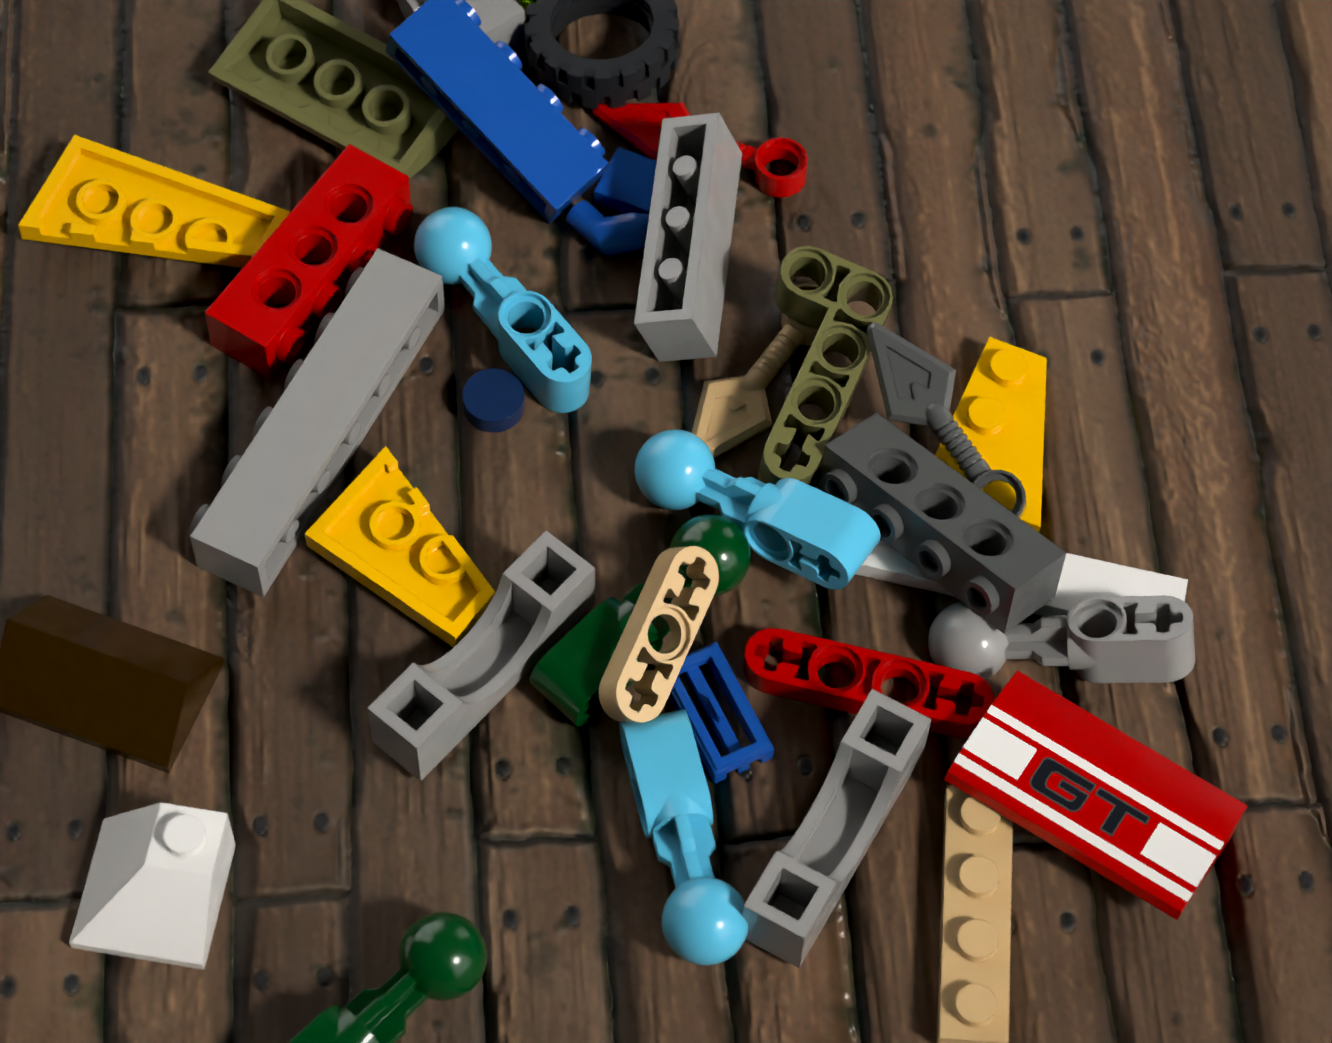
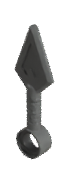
M871 323L867 327V334L887 420L929 426L933 433H936V437L941 439V444L945 445V449L947 452H950L949 455L955 459V463L959 464L960 470L964 471L963 474L981 490L987 484L996 481L1009 484L1016 493V504L1011 512L1021 518L1027 505L1026 492L1021 481L1010 472L992 470L985 459L981 458L982 455L977 452V448L972 446L973 443L971 440H968V436L966 433H963V429L958 426V422L954 421V417L950 413L956 370L879 323Z

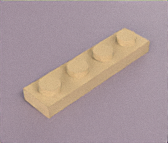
M948 784L944 794L937 1043H1009L1013 821L957 787Z

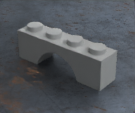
M546 530L502 574L498 588L488 607L473 628L454 648L432 663L426 665L412 663L367 708L372 742L419 781H422L595 605V567Z
M873 689L871 690L844 735L830 771L805 819L788 844L782 850H776L745 902L742 916L749 928L746 940L800 968L922 757L932 719Z

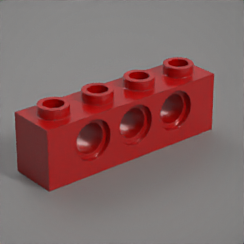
M348 144L205 311L211 346L270 380L285 363H293L303 351L307 336L327 313H335L337 311L347 283L355 269L359 266L365 268L377 248L380 249L391 235H399L408 225L413 213L409 176L357 147ZM349 220H357V221H355V222H350V223H347V222H346V221H349ZM312 262H323L317 265H308ZM287 304V306L282 308H271L274 305Z

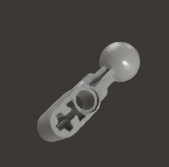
M1173 596L1090 597L1076 603L1068 612V615L1043 616L1035 623H1019L1003 634L983 617L973 613L961 601L946 607L936 616L928 634V650L934 664L968 671L981 676L984 680L995 675L1007 659H1034L1042 666H1069V669L1074 670L1080 678L1092 683L1174 682L1187 676L1195 665L1193 613L1187 603Z

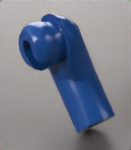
M582 200L570 209L566 217V223L604 255L614 256L640 251L645 248L649 220L647 213L630 212L605 217L586 200Z

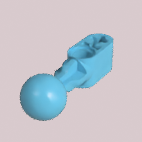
M446 207L428 215L420 224L414 240L415 256L420 267L443 276V284H462L474 297L473 311L498 340L500 356L545 408L558 413L572 412L580 408L586 402L590 393L592 355L588 345L546 297L534 291H527L517 278L503 276L490 262L492 252L491 236L485 223L476 214L464 208ZM521 327H529L537 331L525 334L515 330Z
M679 429L659 432L649 438L637 454L634 468L635 479L640 491L651 503L668 510L686 509L696 505L698 502L719 510L721 516L730 519L742 529L751 549L759 556L825 588L833 590L845 588L880 541V530L876 522L866 512L802 481L793 478H782L776 484H766L753 477L734 478L715 469V462L710 449L702 439L691 432Z
M685 709L659 714L648 722H620L619 731L623 755L643 832L647 839L652 838L658 861L670 867L676 888L667 899L662 913L664 937L672 951L687 962L701 966L722 963L738 952L747 937L749 928L742 916L745 904L742 896L728 883L716 879L713 874L709 859L716 848L711 825H713L712 804L688 714Z

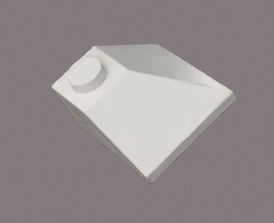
M160 802L104 818L69 941L71 948L204 970L236 846L228 813Z

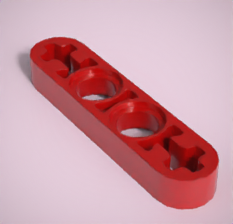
M781 628L760 630L749 638L745 646L743 672L747 682L756 690L857 715L872 689L883 694L881 686L886 680L893 677H903L915 685L918 694L912 701L901 704L932 719L929 732L955 738H969L994 702V694L990 685L981 676L974 673ZM769 651L781 653V663L778 664L776 671L764 669V659L768 657ZM802 656L810 658L806 680L798 679ZM841 663L852 671L854 680L847 687L841 689L831 688L819 679L817 673L825 664ZM930 686L938 687L933 710L925 708ZM958 695L971 697V708L968 715L955 713V702L958 699Z

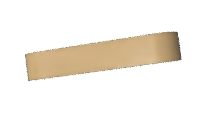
M697 546L674 547L663 551L656 559L599 685L601 706L612 719L619 722L643 723L653 720L663 710L718 587V566L714 557L707 550ZM680 565H688L686 574L693 580L691 587L683 588L685 578L678 573ZM664 598H673L671 604L663 602ZM658 615L668 622L671 631L670 642L666 649L660 653L653 649L648 639L649 625ZM654 664L656 666L655 670H646L647 665ZM628 681H636L634 690L641 695L638 704H630L632 695L625 690Z

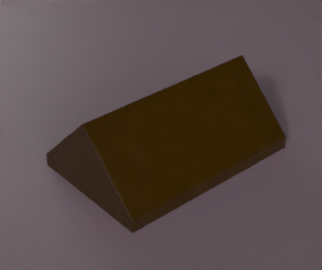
M45 595L6 620L0 647V712L170 773L224 665V659L221 656Z

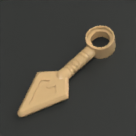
M808 283L796 286L806 291L819 288L817 284ZM782 313L781 331L745 376L704 381L692 433L706 443L713 458L772 426L765 389L800 344L812 345L818 332L817 329L803 325Z

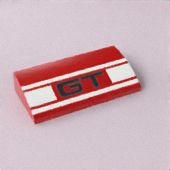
M1018 670L974 729L944 778L948 783L1175 920L1179 919L1222 853L1248 807L1236 798Z

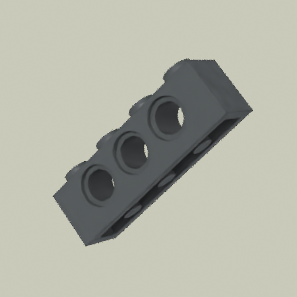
M873 414L825 445L817 489L866 512L876 522L880 530L881 542L886 543L919 568L926 577L936 581L966 604L973 613L983 617L1003 634L1055 598L1066 552L880 414Z

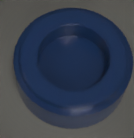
M492 368L479 371L468 379L463 388L462 399L465 417L471 425L479 430L491 433L506 431L515 426L523 416L525 409L523 385L515 375L506 370Z

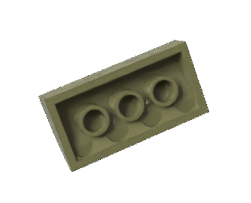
M263 0L208 72L210 79L342 150L348 144H351L409 176V179L425 167L459 129L385 52L387 44L304 0Z

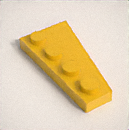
M74 135L18 227L21 238L25 240L243 268L289 215L290 211Z

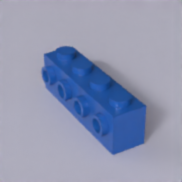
M427 0L389 34L385 52L535 210L551 224L601 178L608 165V162L602 157L605 154L603 146L590 131L583 127L577 130L561 114L564 111L563 105L548 87L543 84H539L536 87L522 73L520 69L523 66L519 57L506 43L500 40L494 43L479 27L481 20L478 14L465 0Z

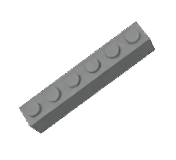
M378 248L365 268L359 266L355 269L347 283L345 299L335 314L329 312L322 319L316 332L315 345L305 360L298 359L289 370L285 380L284 393L274 408L268 406L260 414L254 427L253 440L243 456H234L227 465L222 477V488L211 505L204 504L195 514L190 525L189 538L191 539L197 567L262 597L266 595L445 310L443 276Z

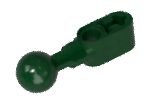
M713 514L694 517L677 530L671 541L670 548L697 546L707 550L714 557L719 570V583L714 596L733 590L742 582L748 572L751 561L748 539L742 529L726 517ZM680 565L678 573L685 578L683 588L691 587L693 581L686 574L688 565ZM637 584L620 600L610 597L597 605L540 659L531 673L530 684L577 727L588 724L603 711L599 699V685L645 584ZM664 598L663 602L671 604L673 598ZM660 615L651 621L648 628L649 642L657 652H660L662 648V639L670 632L668 622ZM628 681L626 684V688L630 686L634 681Z
M435 912L423 916L408 928L402 938L399 947L400 969L378 989H363L346 1006L333 1005L327 1008L288 1043H396L406 1034V1019L427 999L436 1001L457 999L470 992L478 984L487 962L486 944L480 931L471 921L456 913Z

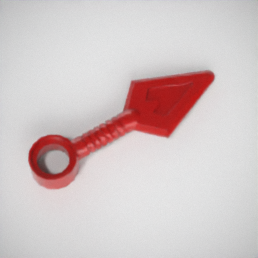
M683 102L626 103V106L610 108L609 103L598 104V109L592 108V113L595 117L645 156L657 161L663 119L690 116ZM780 137L770 139L762 143L759 148L750 145L747 146L744 143L740 144V142L736 141L742 152L741 167L754 171L756 185L762 192L772 197L783 198L800 192L804 187L807 179L808 156L800 143L789 138ZM783 159L792 162L797 169L789 175L777 176L768 172L765 166L773 160Z

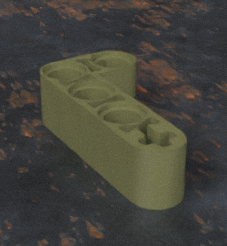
M801 246L788 252L782 260L775 299L777 306L783 314L804 325L817 329L818 332L765 443L758 479L766 484H776L782 478H793L810 486L813 485L821 468L824 447L834 439L871 359L872 351L867 327L871 323H879L885 327L893 300L891 286L878 273L823 249L813 246ZM796 277H807L815 281L819 288L809 291L802 290L796 287L791 280ZM853 301L866 302L872 306L875 313L860 315L852 311L848 304ZM831 352L842 353L849 358L852 364L848 367H835L829 364L823 355ZM806 404L818 405L825 410L828 417L818 421L810 420L803 416L798 408ZM794 443L802 448L798 464L792 468L791 472L784 471L780 466L786 462Z

